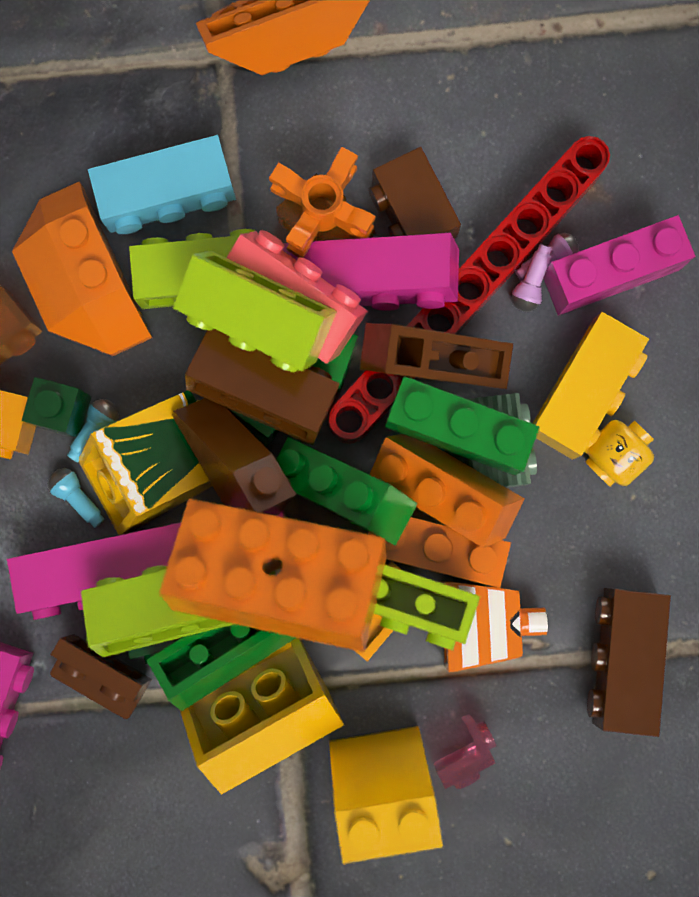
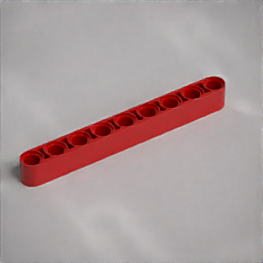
M586 136L577 140L459 268L458 285L465 282L474 284L480 293L477 299H465L458 292V302H444V306L437 309L422 308L406 327L432 330L428 325L427 319L432 315L440 314L445 316L451 325V328L444 333L458 335L597 182L610 160L609 148L605 142L593 136ZM584 157L589 159L594 169L587 170L580 167L576 158ZM555 188L562 191L566 201L557 202L552 200L547 194V189ZM525 219L533 222L537 228V233L526 234L522 232L517 225V221ZM491 251H500L508 258L509 264L504 267L495 266L488 260L487 254ZM366 370L331 409L329 425L333 436L340 442L347 444L356 443L363 439L393 406L404 375ZM405 376V377L411 378V379H413V380H417V379L419 378V377ZM373 379H384L391 385L392 393L387 398L375 399L367 391L368 383ZM345 411H354L361 417L362 425L355 432H344L337 426L338 416Z

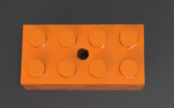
M188 499L159 594L174 611L365 652L386 562L385 538ZM275 570H281V572L277 575H269L271 572Z

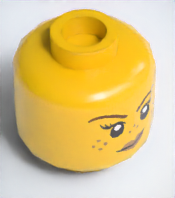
M612 420L601 430L598 440L589 447L588 455L590 457L585 462L610 487L615 482L618 485L627 486L654 461V454L648 447L654 439L635 420L629 426L622 421Z

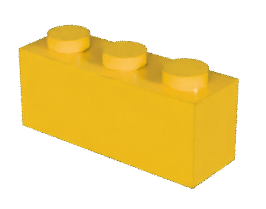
M601 312L594 318L532 424L540 426L536 439L572 460L582 456L584 452L588 454L589 447L601 435V430L598 427L605 415L613 416L621 405L625 393L620 389L628 376L634 378L643 367L648 355L642 351L649 338L604 312Z

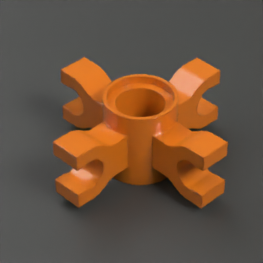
M341 147L327 175H316L308 180L301 178L294 171L278 162L269 177V181L273 183L270 188L271 192L302 206V216L286 238V242L289 243L287 246L288 252L297 257L304 258L318 231H329L336 226L344 229L356 239L369 238L374 230L373 222L376 216L343 201V190L357 171V166L355 165L358 160L357 154ZM324 197L330 199L334 204L328 209L319 210L314 208L311 202L317 198Z

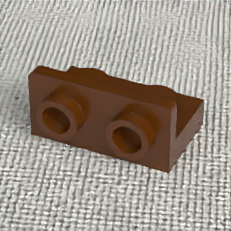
M75 634L60 638L50 654L57 659L50 672L53 678L123 719L131 717L152 681L150 677L112 655L100 656L88 647V641Z

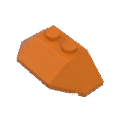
M239 0L216 11L210 18H204L196 22V26L208 53L260 75H265L270 72L284 71L290 65L310 57L324 56L332 49L344 45L370 0Z
M80 181L40 199L12 253L47 330L111 356H115L153 338Z

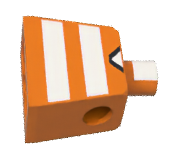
M440 581L442 584L480 596L466 644L456 642L453 650L444 648V666L448 672H457L520 658L523 655L522 636L547 635L548 622L545 608H520L519 591L460 582Z

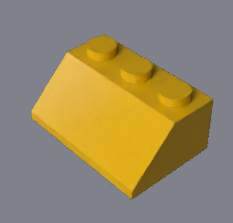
M295 638L185 710H180L196 765L221 795L344 726L335 703L300 638Z

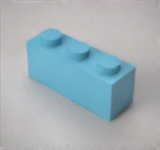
M218 135L88 169L100 219L110 233H134L139 231L142 225L158 220L161 223L175 222L184 218L185 213L199 209L205 212L217 211L226 207L229 201L236 200Z

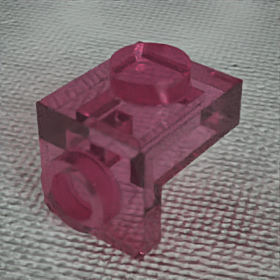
M470 714L462 717V721L473 743L433 763L445 789L453 785L456 789L467 787L481 777L480 771L495 764L489 751L497 747L486 723L482 721L476 724Z

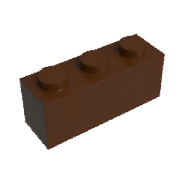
M216 329L207 330L185 373L186 390L313 446L334 401L340 383L333 381L332 376L326 371L314 366H310L304 371L298 370L297 372L281 369L271 362V356L257 349L255 351H247L238 348L229 342L228 335Z
M604 588L603 597H598L595 607V620L597 624H601L599 643H594L591 653V666L593 670L597 671L596 687L589 691L587 712L589 717H593L592 724L602 731L659 737L671 595Z

